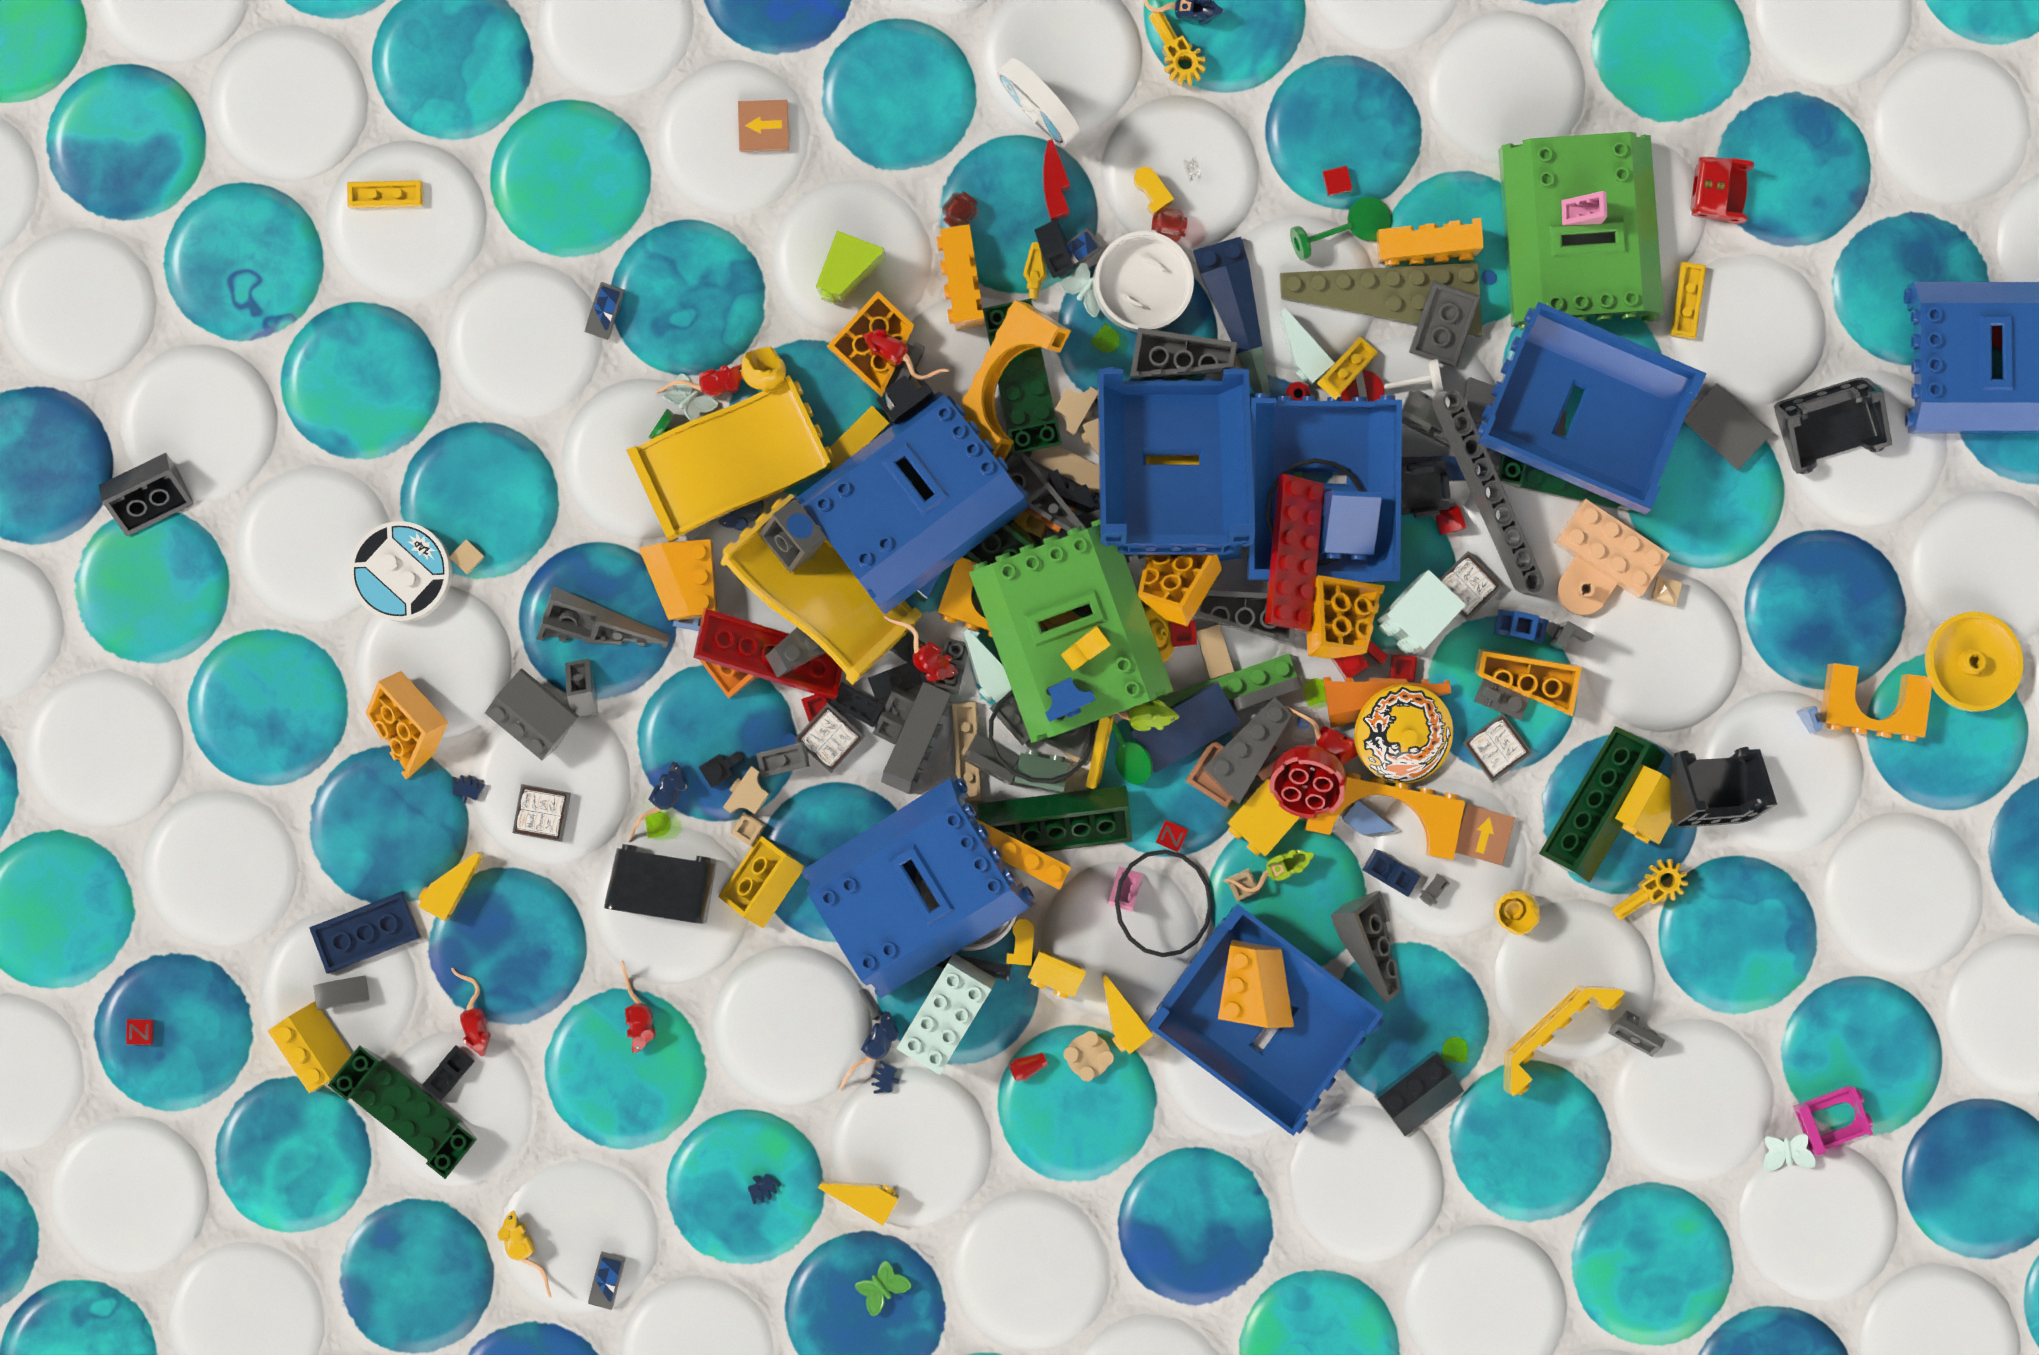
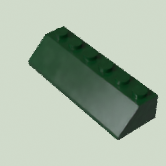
M1615 726L1539 854L1569 873L1590 883L1622 830L1623 824L1615 819L1643 766L1657 771L1666 754L1651 742Z
M1126 785L977 804L979 821L1041 852L1132 841Z

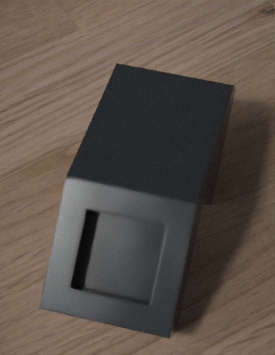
M1057 219L1034 229L1042 257L1053 279L1076 268L1066 246L1068 240Z
M1058 469L1048 473L1047 481L1066 505L1086 513L1094 511L1097 498L1092 489L1088 490L1086 484L1067 491L1069 484L1064 474L1060 475Z

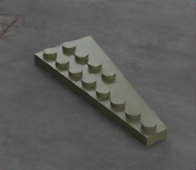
M1478 263L1280 273V293L1283 300L1313 304L1329 309H1339L1355 314H1365L1376 318L1418 325L1432 281L1480 295ZM1480 300L1468 335H1473L1474 337L1482 336Z

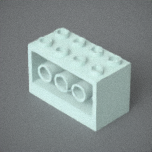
M1428 570L1416 577L1376 621L1380 624L1378 629L1387 637L1393 636L1398 641L1396 645L1405 654L1411 653L1413 655L1425 650L1466 604Z
M953 954L896 1049L940 1075L990 993L996 978L960 956Z

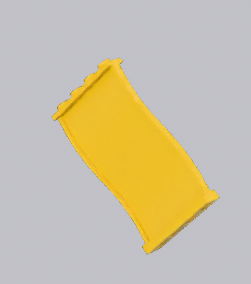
M788 375L782 383L773 389H767L734 405L680 425L638 447L633 446L626 449L669 542L678 540V537L713 519L775 495L827 469H833L830 461L834 460L829 446L823 447L820 441L824 436L819 425L813 426L810 417L814 415L808 402L803 404L800 398L803 392L798 381L793 382L790 375Z
M790 494L784 500L779 498L771 507L772 511L770 513L764 512L755 521L756 525L752 529L747 527L740 534L739 540L736 543L730 542L722 551L724 556L720 564L723 567L727 565L757 597L813 639L847 674L846 679L853 685L910 631L908 628L894 624L884 617L887 616L914 627L922 613L916 607L912 609L904 600L884 615L827 538L810 560L790 573L759 536V533L771 516L793 501L794 496Z

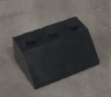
M167 453L99 484L102 503L126 536L194 504L177 467Z
M1432 1051L1374 1097L1401 1133L1407 1136L1464 1092V1090L1440 1056Z

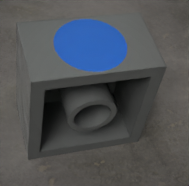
M796 499L775 512L759 533V536L790 573L810 560L827 538L821 531L822 528L814 523L805 507L800 505Z

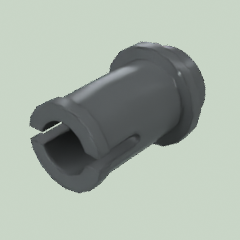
M1436 874L1428 887L1420 891L1421 895L1419 898L1431 907L1433 903L1437 904L1436 899L1450 883L1443 876Z

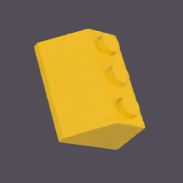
M760 835L718 897L742 917L764 928L795 881L799 878L805 866Z
M315 1001L268 1030V1033L309 1093L318 1090L330 1082L352 1055L324 1012L317 1010Z

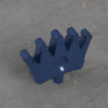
M460 775L458 783L456 778L452 777V793L454 796H463L462 803H466L468 797L476 801L485 784H481L478 788L479 779L476 778L472 784L471 775H468L466 782H464V776Z
M881 1060L879 1064H882L884 1068L875 1067L874 1070L880 1074L871 1075L872 1078L879 1080V1082L871 1083L872 1086L880 1088L879 1090H874V1094L890 1093L893 1091V1083L899 1084L900 1079L894 1078L897 1069Z
M765 1174L761 1180L755 1175L753 1180L756 1183L748 1186L753 1204L757 1203L756 1197L761 1203H764L763 1195L771 1200L772 1196H770L769 1190L776 1194L777 1190H775L773 1184L780 1187L781 1183L773 1179L769 1174Z

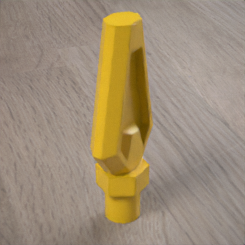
M1032 242L1023 276L1028 282V299L1031 298L1032 300H1038L1039 291L1042 286L1041 283L1047 277L1045 261L1038 242Z

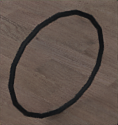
M1318 458L1300 461L1279 474H1289L1299 466L1312 463L1330 465L1349 476L1357 490L1364 492L1354 475L1334 461ZM1279 476L1268 493L1265 511L1269 533L1272 538L1274 529L1270 510L1273 493L1278 486ZM1340 559L1317 561V566L1336 562Z
M1011 690L997 702L989 719V742L996 759L1011 774L1029 782L1053 783L1072 776L1087 762L1094 747V722L1089 723L1090 745L1084 758L1070 772L1053 778L1029 777L1014 770L1000 756L993 740L994 719L1001 705L1013 695Z
M1166 849L1144 853L1128 865L1118 881L1115 896L1117 920L1127 939L1141 951L1151 955L1169 957L1183 954L1200 941L1210 923L1213 907L1210 885L1200 867L1181 853ZM1167 854L1183 859L1197 871L1205 885L1208 908L1205 924L1195 940L1180 950L1162 953L1147 949L1132 938L1122 921L1119 900L1123 882L1133 866L1147 857Z

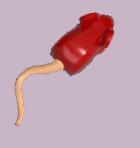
M881 329L862 335L873 355H879L887 363L896 366L904 360L910 374L916 379L926 380L938 373L949 372L947 369H939L925 376H920L914 371L912 361L907 354L908 347L905 343L888 336L887 331Z
M742 364L731 369L724 365L718 371L711 369L699 373V385L687 380L673 381L658 389L657 393L678 384L691 386L711 397L721 396L727 391L735 393L739 390L742 380Z
M887 616L884 617L886 620L912 631L914 634L913 663L918 670L926 673L928 681L944 680L957 674L958 670L949 663L952 657L947 654L942 655V649L932 642H928L926 645H919L918 632L914 627Z
M1284 706L1287 710L1310 722L1314 726L1316 745L1332 752L1342 764H1346L1350 759L1358 756L1354 740L1326 726H1323L1319 731L1316 721L1288 706Z
M622 960L621 965L627 990L635 1002L632 1006L625 1008L626 1025H629L627 1038H633L632 1053H637L646 1046L648 1041L655 1037L656 1030L652 1027V1010L646 1004H643L632 991L625 964Z
M451 968L456 976L473 983L475 986V993L470 999L467 1009L460 1014V1021L465 1033L464 1043L483 1057L485 1056L491 1034L486 1027V1014L481 1008H474L480 993L479 985L475 979L456 972L454 968Z

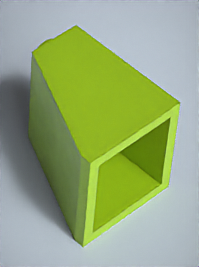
M837 231L816 284L817 291L822 296L821 299L831 304H835L836 301L844 302L885 261L886 254L884 248Z

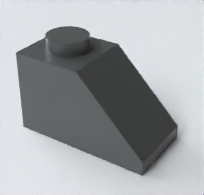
M590 658L565 663L566 695L571 710L579 715V717L598 713L597 693Z

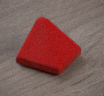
M1459 505L1449 507L1450 509L1439 510V515L1435 516L1440 535L1466 529Z

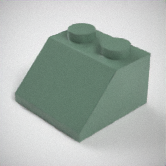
M1026 749L1025 754L1020 753L1017 771L1029 777L1053 778L1068 773L1069 763L1065 762V757L1051 754L1050 759L1040 757L1041 752ZM1015 776L1014 783L1063 793L1066 778L1053 783L1029 782Z

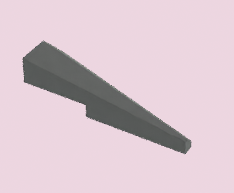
M1025 453L1014 454L1005 461L1009 468L1006 470L1009 477L1016 486L1020 484L1028 494L1025 498L1029 505L1028 508L1065 531L1081 526L1082 530L1086 529Z
M553 586L545 606L536 639L544 640L545 637L559 638V641L566 642L568 638L583 639L584 643L622 645L623 642H637L638 646H645L646 643L662 644V647L666 648L670 635Z

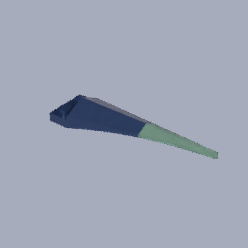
M1241 236L1193 250L1200 277L1231 342H1237L1238 358L1243 368L1249 369V382L1254 393L1270 394L1249 260L1247 259Z

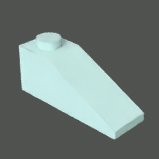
M1284 308L1280 313V318L1292 362L1297 370L1295 375L1304 384L1308 383L1311 386L1335 363L1291 313Z
M964 627L961 630L977 683L982 687L979 692L988 702L993 699L997 703L1012 690L1005 669L989 650Z

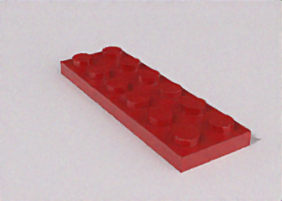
M1287 474L1279 475L1265 616L1266 624L1303 632L1311 631L1324 483Z
M707 608L703 611L693 658L833 700L837 697L842 668L826 652L777 678L765 656L789 635L788 633Z

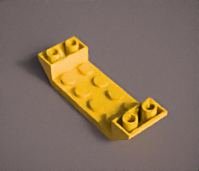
M1577 985L1504 1053L1503 1089L1512 1096L1524 1094L1530 1088L1528 1083L1533 1079L1519 1064L1521 1062L1527 1063L1535 1055L1533 1051L1540 1044L1542 1047L1548 1044L1554 1037L1552 1033L1557 1028H1565L1572 1021L1571 1015L1577 1010L1579 1012L1583 1011L1591 1003L1589 999L1598 1008L1604 1010L1610 1008L1613 1010L1623 1001L1621 997L1625 994L1624 991L1615 987Z

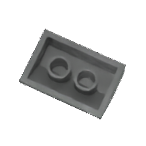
M522 668L497 694L485 712L487 716L541 761L558 747L579 717V715Z

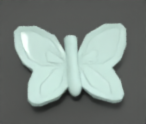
M1082 262L1076 268L1074 276H1068L1062 280L1060 288L1072 295L1079 293L1077 299L1080 301L1084 297L1083 304L1087 312L1092 317H1097L1100 308L1094 295L1093 277L1090 278L1088 266Z
M679 374L675 381H690L685 374ZM685 384L674 385V390L663 394L665 400L673 404H679V408L684 409V413L690 421L699 418L700 413L711 412L718 406V402L712 397H697L699 392L696 390L691 394L692 387Z
M1806 1133L1794 1136L1791 1141L1785 1138L1784 1142L1773 1136L1765 1138L1766 1146L1770 1150L1765 1155L1763 1161L1766 1171H1775L1781 1167L1785 1158L1788 1165L1792 1164V1158L1796 1164L1804 1168H1814L1816 1165L1815 1157L1806 1148L1808 1144V1135Z

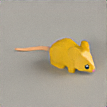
M512 1210L506 1216L503 1226L498 1231V1239L504 1241L505 1251L511 1259L522 1261L540 1271L544 1278L548 1296L552 1297L544 1269L539 1264L527 1259L536 1249L530 1235L526 1236L527 1228L525 1223L519 1225L517 1214Z

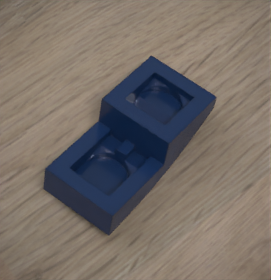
M1375 848L1362 869L1409 897L1421 877L1416 872Z

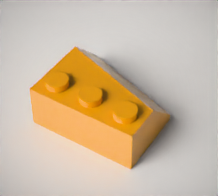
M877 291L827 345V348L865 384L882 397L896 365L887 363L879 355H873L862 335L878 329L886 330L888 336L894 337L906 344L914 324Z
M1146 555V565L1142 571L1138 597L1164 619L1188 626L1222 570L1218 555Z

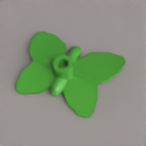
M883 1261L878 1268V1276L872 1275V1280L865 1279L857 1282L855 1288L861 1294L867 1296V1310L871 1316H876L882 1311L885 1304L884 1295L887 1299H890L892 1295L889 1291L895 1294L904 1293L911 1288L912 1284L904 1276L894 1274L890 1263Z

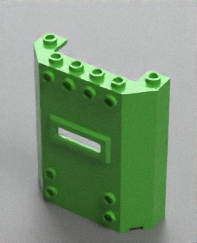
M1635 132L1543 137L1522 140L1523 144L1513 145L1511 143L1502 145L1498 153L1511 326H1518V330H1523L1527 323L1524 322V318L1530 307L1534 309L1538 302L1585 322L1587 318L1597 317V321L1612 320V316H1622L1623 320L1642 318V322L1656 321L1657 317L1664 313L1651 135L1644 134L1641 137H1636ZM1601 191L1606 192L1607 217L1602 224L1562 225L1561 200ZM1615 232L1616 243L1562 246L1561 235Z
M1100 519L1091 522V528L1082 530L1081 526L1070 529L1067 531L1068 536L1058 539L1057 535L1043 539L1044 545L1035 548L1032 543L1019 548L1020 554L1011 556L1010 552L995 557L997 562L988 565L987 561L974 565V571L969 572L1031 743L1064 733L1174 691L1143 605L1138 597V592L1124 554L1118 552L1117 546L1111 544V546L1106 547L1100 544ZM1090 604L1093 612L1092 615L1046 632H1041L1038 622ZM1097 625L1111 645L1072 671L1061 657V653ZM1072 677L1074 684L1080 690H1092L1096 700L1080 707L1081 713L1070 718L1065 714L1049 722L1045 714L1052 705V697L1048 691L1049 687Z

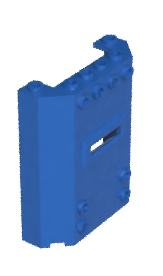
M1912 282L1907 285V289L1904 290L1903 299L1904 303L1907 304V310H1912L1910 321L1911 324H1914V334L1911 336V349H1914V359L1911 362V373L1915 375V384L1911 387V397L1915 399V406L1909 408L1905 414V426L1908 427V433L2039 434V282ZM1992 326H2002L2003 379H1992Z
M1538 302L1534 309L1531 307L1528 309L1524 318V322L1527 323L1520 337L1515 336L1511 344L1510 350L1513 351L1511 359L1506 358L1500 371L1504 374L1501 382L1496 381L1491 395L1495 396L1492 404L1487 403L1483 411L1482 418H1485V421L1482 420L1477 434L1480 435L1478 443L1646 515L1652 510L1661 488L1658 486L1672 448L1690 404L1698 396L1707 373ZM1576 386L1583 389L1584 393L1567 434L1563 437L1555 432L1572 390Z
M1114 367L1098 369L1100 544L1106 547L1111 546V544L1117 546L1118 552L1125 555H1226L1233 552V547L1242 544L1244 547L1252 545L1255 536L1249 369H1241L1239 367L1224 369L1222 381H1215L1213 379H1204L1202 381H1190L1189 379L1141 381L1139 379H1130L1123 381V369ZM1146 455H1199V464H1146Z
M940 390L796 497L800 504L805 507L813 521L822 528L823 534L884 615L1029 507L1025 500L1028 494L1020 484L1016 486L1006 472L1009 469L1001 457L996 459L993 456L992 452L995 450L986 438L981 441L977 436L980 431L972 421L966 422L963 418L966 413L961 406L955 403L950 395L946 397ZM903 457L907 458L934 493L926 501L896 464Z
M1267 393L1255 394V398H1250L1255 536L1253 544L1247 546V580L1269 581L1273 538L1269 533L1265 511L1271 487L1279 474L1294 463L1318 458L1338 463L1354 475L1364 492L1382 493L1374 555L1366 556V560H1352L1351 555H1345L1339 561L1317 566L1316 577L1320 575L1367 583L1399 582L1401 565L1402 400H1395V395H1380V399L1374 402H1367V397H1352V401H1342V397H1338L1336 400L1332 397H1327V401H1317L1315 396H1304L1302 401H1293L1292 396H1278V400H1276V398H1270V394ZM1312 463L1299 466L1287 475L1293 476L1294 472H1343L1334 466ZM1347 475L1346 484L1324 483V493L1332 490L1358 491ZM1277 488L1273 493L1270 510L1273 529L1276 510ZM1318 549L1317 561L1329 559L1327 554L1319 553Z
M956 775L802 870L804 878L810 881L811 886L807 888V892L811 901L860 981L866 986L873 985L875 987V994L879 998H883L1035 904L1031 889L1028 886H1024L1023 883L1016 886V878L1009 868H1005L1001 861L1002 855L997 847H992L987 839L989 838L987 830L982 824H978L974 817L976 813L973 807L964 801V799L969 797L967 794L968 787ZM909 860L913 861L940 905L932 911L902 865Z
M1235 904L1227 917L1221 920L1156 1008L1157 1011L1148 1020L1146 1026L1294 1136L1296 1132L1300 1134L1308 1124L1306 1120L1308 1115L1306 1113L1309 1109L1314 1111L1321 1101L1319 1098L1320 1094L1324 1089L1328 1091L1336 1081L1334 1078L1335 1074L1339 1069L1343 1071L1350 1063L1351 1058H1349V1055L1354 1049L1358 1051L1366 1041V1038L1363 1036L1366 1033L1370 1034L1371 1031L1376 1032L1384 1022L1381 1018L1384 1013L1241 906ZM1232 940L1282 948L1290 1005L1294 1007L1291 1011L1294 1027H1279L1263 1050L1255 1046L1254 1042L1265 1027L1218 1019Z

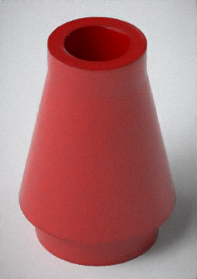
M1042 1052L1015 1058L1012 1063H1009L1010 1071L1016 1082L1021 1080L1024 1082L1039 1070L1048 1066Z

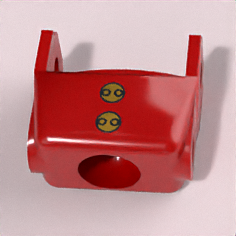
M1699 157L1693 182L1690 205L1691 215L1718 222L1745 223L1748 216L1742 213L1747 195L1746 171L1754 168V162L1736 158Z

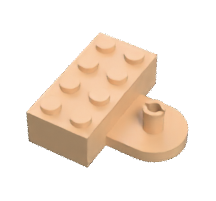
M1585 499L1580 502L1554 541L1556 545L1574 556L1558 581V600L1562 607L1572 614L1589 615L1603 606L1616 585L1636 598L1640 597L1652 582L1669 556V553Z

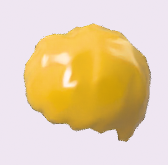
M772 347L751 350L742 356L741 375L744 381L752 388L765 391L775 388L784 381L786 366Z
M1512 890L1504 894L1497 900L1494 906L1496 920L1501 927L1507 929L1510 933L1524 935L1532 931L1539 924L1541 914L1537 899L1525 890Z

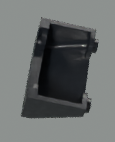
M1861 377L1782 400L1774 405L1775 415L1792 469L1797 474L1812 472L1818 465L1817 459L1862 446L1870 452H1879L1884 447L1892 445L1884 392L1868 378Z
M1742 747L1734 751L1735 754L1729 758L1696 760L1695 754L1689 753L1688 750L1675 753L1674 758L1671 760V821L1673 827L1686 828L1745 823L1756 819L1778 805L1761 750Z
M622 844V848L616 849L604 908L691 923H707L716 863H710L711 858L696 856V860L681 859L637 851V846Z

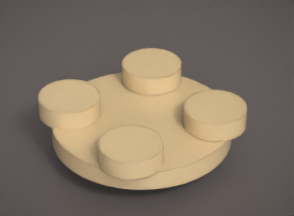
M1087 1031L1085 1034L1076 1037L1069 1047L1064 1050V1058L1067 1060L1069 1067L1083 1081H1090L1093 1077L1102 1074L1114 1060V1056L1110 1052L1107 1043L1094 1031Z

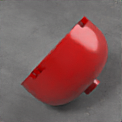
M1299 745L1288 749L1276 760L1270 777L1269 789L1270 793H1273L1279 802L1278 806L1286 812L1303 818H1316L1317 814L1329 811L1333 813L1339 808L1345 796L1347 777L1344 766L1332 752L1316 745Z

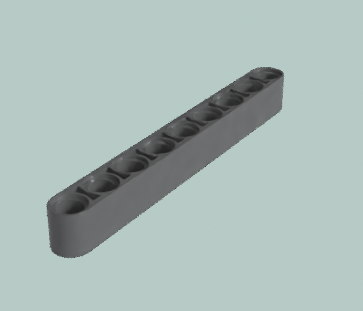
M1457 390L1437 392L1432 398L1433 409L1513 587L1520 593L1539 592L1544 585L1542 573L1485 446L1478 443L1480 435L1477 434L1478 430L1463 396ZM1446 397L1450 400L1449 407L1445 403ZM1457 419L1460 422L1459 430L1456 428L1455 425ZM1467 442L1470 444L1469 453L1466 450ZM1477 464L1480 467L1479 475L1476 473ZM1487 487L1490 489L1489 498L1486 495ZM1497 510L1500 511L1499 520L1496 517ZM1507 532L1510 534L1509 542L1506 539ZM1517 555L1520 556L1519 565L1516 562ZM1527 577L1530 578L1529 587L1526 584Z

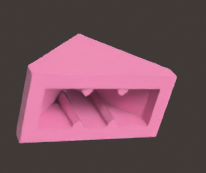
M1605 191L1561 200L1562 225L1602 224L1607 217Z
M1120 866L1118 868L1108 899L1109 905L1115 906L1118 881L1126 868ZM1132 870L1129 872L1122 885L1119 900L1120 908L1133 911L1142 873Z

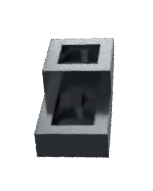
M455 1045L422 1086L442 1101L475 1060Z

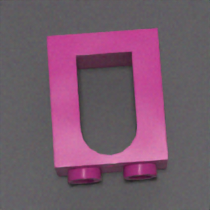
M1848 1085L1793 1106L1802 1132L1808 1135L1807 1145L1812 1154L1818 1156L1826 1153L1825 1149L1865 1134L1873 1135L1871 1130L1873 1121L1870 1115L1864 1112L1862 1106L1864 1098L1859 1089L1856 1090L1855 1087ZM1837 1103H1849L1855 1111L1853 1122L1846 1127L1820 1136L1811 1113Z

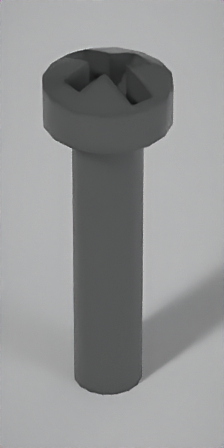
M865 989L860 990L859 993L871 1013V1020L879 1018L881 1016L880 1011H876Z

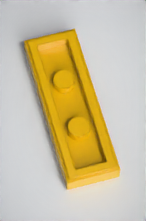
M421 180L347 182V207L423 206V182Z
M1688 262L1680 263L1670 336L1696 339L1706 265Z
M1360 336L1317 384L1336 400L1379 352Z
M873 406L830 447L834 460L830 461L833 468L831 471L873 441L890 424Z
M1115 714L1099 720L1086 783L1088 788L1094 789L1101 783Z

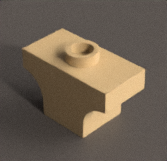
M1090 387L1083 393H1076L1066 388L1055 408V413L1062 416L1067 423L1066 433L1072 437H1075L1083 422H1089L1094 413L1091 407L1098 396V391Z
M751 766L742 780L737 778L730 788V791L733 793L723 806L724 809L734 813L739 808H746L754 814L758 813L770 795L760 785L759 777L761 772Z

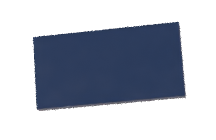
M1216 681L1169 707L1179 714V718L1164 726L1163 730L1151 727L1149 731H1138L1134 728L1130 729L1136 742L1142 745L1150 754L1153 772L1156 773L1242 724L1219 683Z
M404 891L309 927L326 974L421 938Z

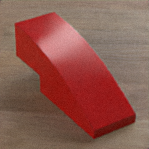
M1053 139L1047 142L1043 166V192L1051 222L1055 219L1060 220L1068 217L1070 214L1062 193L1070 190V183Z

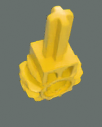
M1153 12L1149 19L1165 44L1162 52L1165 56L1164 62L1168 65L1164 68L1165 73H1171L1169 80L1173 81L1178 78L1179 86L1183 84V80H1186L1188 86L1192 85V78L1200 81L1201 76L1199 73H1204L1206 67L1201 65L1205 63V57H1198L1201 50L1198 48L1192 52V44H1188L1183 35L1179 38L1176 36L1164 13ZM1182 60H1187L1192 66L1184 70L1179 67L1178 63Z
M1667 859L1665 865L1662 860H1657L1658 869L1653 865L1648 867L1653 872V875L1645 874V879L1637 884L1640 889L1613 907L1614 915L1619 920H1622L1648 901L1652 904L1657 903L1659 900L1665 901L1667 894L1671 900H1675L1676 895L1674 891L1683 895L1684 891L1679 886L1688 885L1687 881L1681 880V877H1685L1687 872H1678L1682 866L1680 863H1676L1672 867V859ZM1665 873H1669L1672 878L1671 884L1667 887H1664L1660 881Z

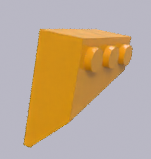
M711 539L667 542L639 548L669 621L702 618L703 611L706 608L718 612L714 546Z
M1318 575L1315 582L1311 631L1307 632L1308 656L1333 659L1365 654L1374 627L1372 625L1374 616L1379 609V598L1385 586Z
M402 671L378 681L366 710V715L380 738L386 739L392 750L390 755L393 760L398 759L403 766L404 771L401 773L406 780L435 754L448 724L445 717L439 713L429 702L428 698L415 687L413 682Z
M1237 940L1231 941L1218 1019L1265 1028L1294 1027L1282 948Z

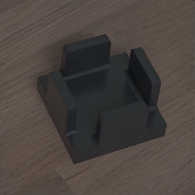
M902 376L890 385L886 392L888 393V398L895 406L892 410L888 408L880 396L876 398L877 403L893 425L934 395L933 390L924 380L916 379L921 386L918 390L906 376Z
M1444 459L1401 464V515L1413 514L1415 518L1436 516L1439 515V510L1450 509V485Z

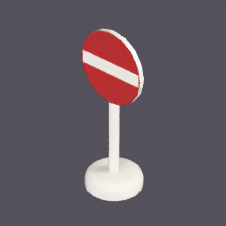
M1438 359L1429 362L1430 375L1383 384L1382 380L1375 373L1369 370H1362L1340 394V397H1342V401H1352V397H1367V402H1374L1380 399V395H1384L1385 390L1432 381L1435 393L1444 391Z

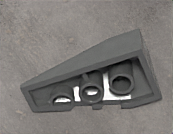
M1419 390L1415 392L1410 391L1402 404V424L1451 448L1433 409L1432 401L1428 399L1429 396ZM1467 442L1466 450L1469 453L1470 444Z
M1375 891L1343 904L1331 914V918L1340 940L1383 1002L1387 1003L1401 992L1397 962L1391 956L1390 945H1394L1393 937H1388L1386 922H1390L1389 912L1381 891Z

